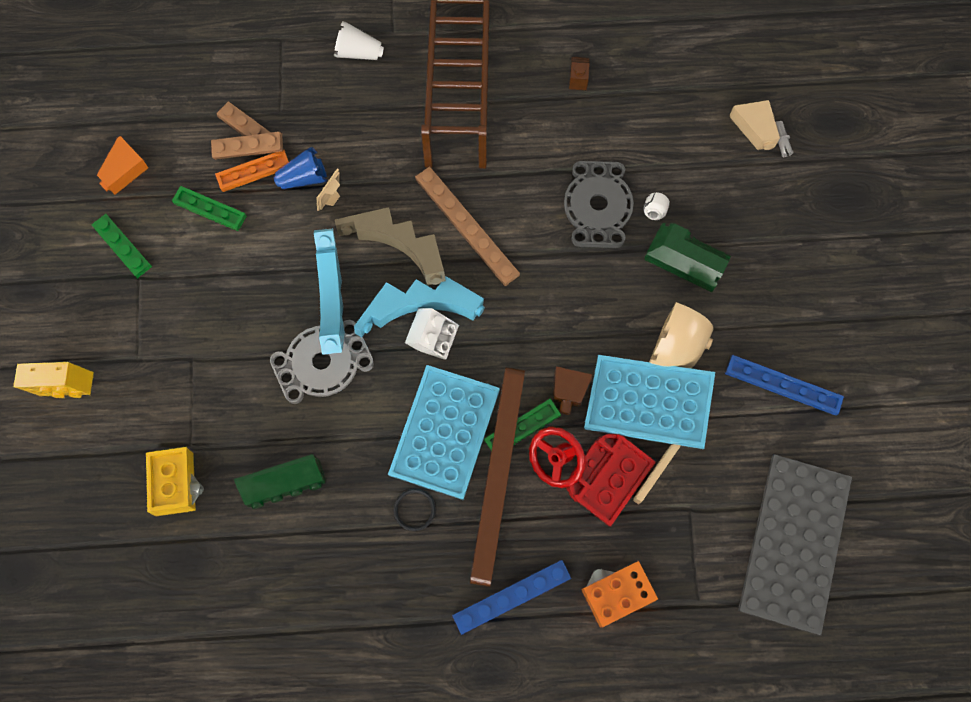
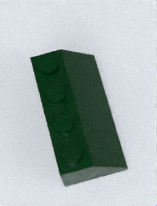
M314 454L234 479L244 504L252 507V509L263 507L264 503L269 501L272 503L282 501L283 497L291 495V497L298 496L303 493V490L309 488L310 490L319 489L322 487L321 484L326 483L321 462Z

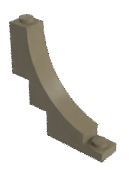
M389 207L335 219L339 236L357 232L359 240L376 241L395 247L417 264L425 277L427 285H436L446 281L435 235L416 238L412 221L393 225Z

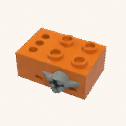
M639 561L617 572L602 569L595 570L587 586L581 589L599 627H605L658 600Z

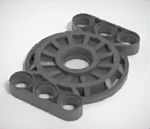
M578 161L573 165L572 175L575 179L568 186L565 193L564 209L568 220L577 228L573 231L571 238L575 246L619 248L624 244L626 236L620 229L629 221L633 212L634 202L630 188L622 180L625 173L623 164L619 162ZM583 167L585 173L578 174L575 169ZM599 167L603 170V173L598 175L594 173V169ZM619 168L621 174L614 175L612 169ZM575 185L573 193H570L571 188ZM621 186L624 187V189H625L626 192H627V195H625V192H624V190L621 188ZM601 196L607 200L608 205L603 210H595L590 205L591 198ZM567 198L570 199V207L567 206ZM628 200H630V209L627 208ZM624 215H628L625 221L622 222ZM579 233L583 234L585 236V239L583 241H577L575 239V235ZM600 234L603 236V241L596 242L593 236ZM619 235L622 241L616 243L612 240V236Z

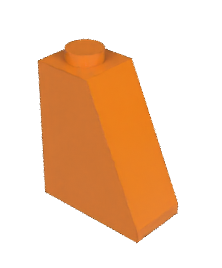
M119 136L97 174L101 180L99 184L106 192L110 190L116 195L149 167L128 143Z

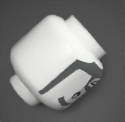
M651 193L646 198L643 211L651 220L662 219L667 214L670 201L662 193Z

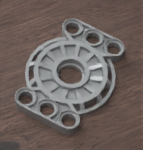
M352 320L344 321V330L347 325L355 326L356 323ZM320 326L306 329L298 334L291 342L286 354L283 352L272 354L270 363L285 398L292 404H298L302 401L304 393L315 397L337 394L352 381L357 369L364 372L370 371L374 366V361L363 337L361 338L356 335L355 330L351 334L345 333L342 352L329 354L331 358L330 365L322 370L315 368L312 362L314 356L322 352L319 339ZM315 331L314 334L304 337L306 334ZM301 339L296 348L293 349L294 345ZM360 341L362 342V348L354 350L352 349V344ZM277 357H284L285 361L282 365H275L274 361ZM362 358L370 359V364L367 367L360 366L359 363ZM285 373H290L292 379L287 383L283 382L282 376ZM349 374H351L348 380L343 384V382L347 379ZM292 390L299 391L297 399L289 398V393ZM313 391H324V393H315Z

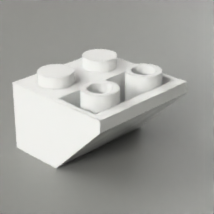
M418 308L405 343L420 352L441 359H447L459 325L433 308Z

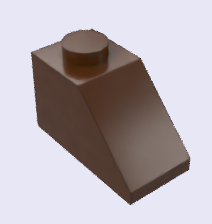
M571 57L569 89L587 90L589 58Z

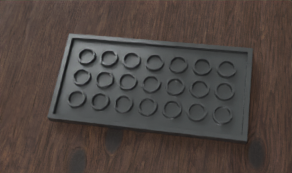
M775 454L772 455L738 611L812 634H822L850 491L851 476Z

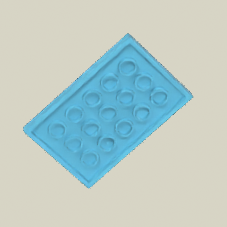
M598 355L584 428L585 430L704 449L715 372L677 366H660L650 362Z
M426 365L388 476L464 500L500 388Z

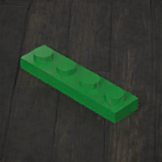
M183 186L179 187L172 199L175 205L236 231H239L247 217L244 212Z
M104 214L91 224L137 279L152 268L149 262L107 214Z
M551 399L517 419L513 445L561 416ZM494 433L484 439L491 451Z

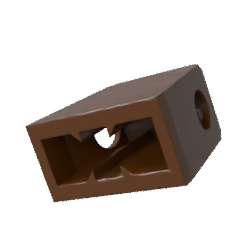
M556 366L553 401L561 403L559 409L561 414L570 415L572 406L580 407L592 374Z

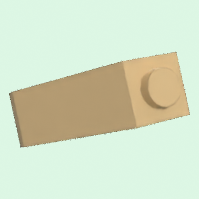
M769 100L733 107L730 118L757 150H770L776 146L780 137Z

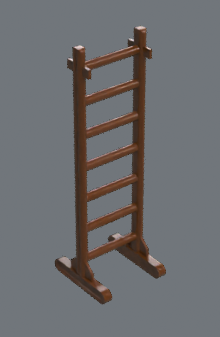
M431 0L424 125H421L425 168L429 166L432 168L433 166L432 133L479 134V169H486L490 0ZM437 3L483 4V17L436 16ZM436 24H483V38L435 37ZM435 45H481L482 60L434 59ZM434 66L482 67L481 81H433ZM433 88L481 89V104L432 103ZM432 111H481L479 127L431 126Z

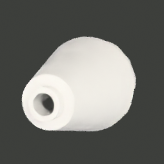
M342 21L341 26H344V28L339 30L335 46V51L338 52H335V57L377 60L378 57H382L384 47L381 46L382 42Z

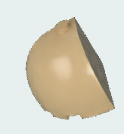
M676 302L665 320L649 362L660 366L692 368L698 362L704 350H709L713 339L710 337L713 332V325L699 312Z

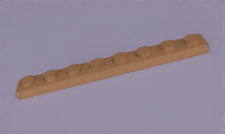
M430 166L415 176L420 186L504 286H507L520 276L518 270Z

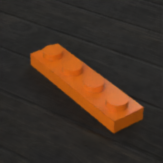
M283 149L282 152L269 154L221 171L215 175L221 191L225 192L275 174L276 171L289 163V160Z

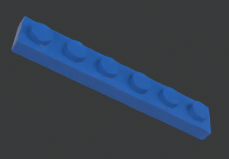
M734 355L730 357L725 372L726 375L835 416L839 414L844 398L842 395Z
M561 560L452 616L462 635L570 580L571 577Z

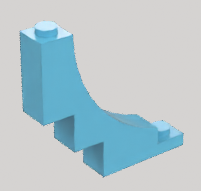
M333 228L314 230L320 289L321 319L319 339L322 355L341 353L345 331L342 319V279Z
M446 276V281L441 282L436 290L416 279L406 294L386 282L355 324V334L362 338L365 333L371 330L373 324L382 328L388 322L402 315L415 312L418 308L449 311L474 320L476 316L482 314L485 308L483 306L484 298Z

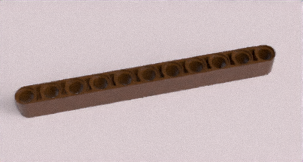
M505 367L470 577L471 584L488 587L491 585L525 370Z

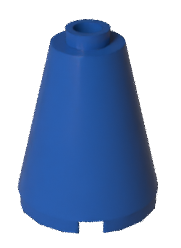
M313 147L306 149L275 172L274 181L277 187L287 189L327 181L325 179L327 174L320 158L315 157L314 154H317Z

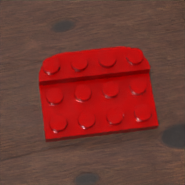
M619 434L603 435L593 442L585 454V470L582 478L573 486L566 487L575 502L580 503L605 524L611 526L651 470L655 461L625 437ZM576 468L573 470V472L571 473V475L569 476V478H570L573 474H575Z

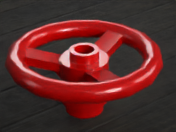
M548 427L541 429L532 438L529 446V459L534 472L542 481L552 487L566 488L573 486L582 478L585 470V454L581 444L573 434L563 428ZM548 435H558L569 443L564 442L553 447L544 441L543 438ZM537 447L548 453V459L553 465L552 477L547 475L540 467L537 459ZM574 455H577L575 474L569 479L561 480L562 466L571 461Z

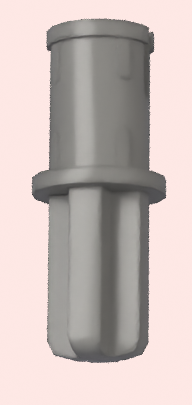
M776 121L780 137L777 143L782 157H787L786 149L790 156L794 153L789 142L790 136L787 135L783 122Z

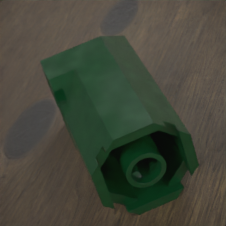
M662 223L644 260L707 291L713 292L731 256L697 240L695 237L691 239V232L675 223H670L669 226H665L666 223Z

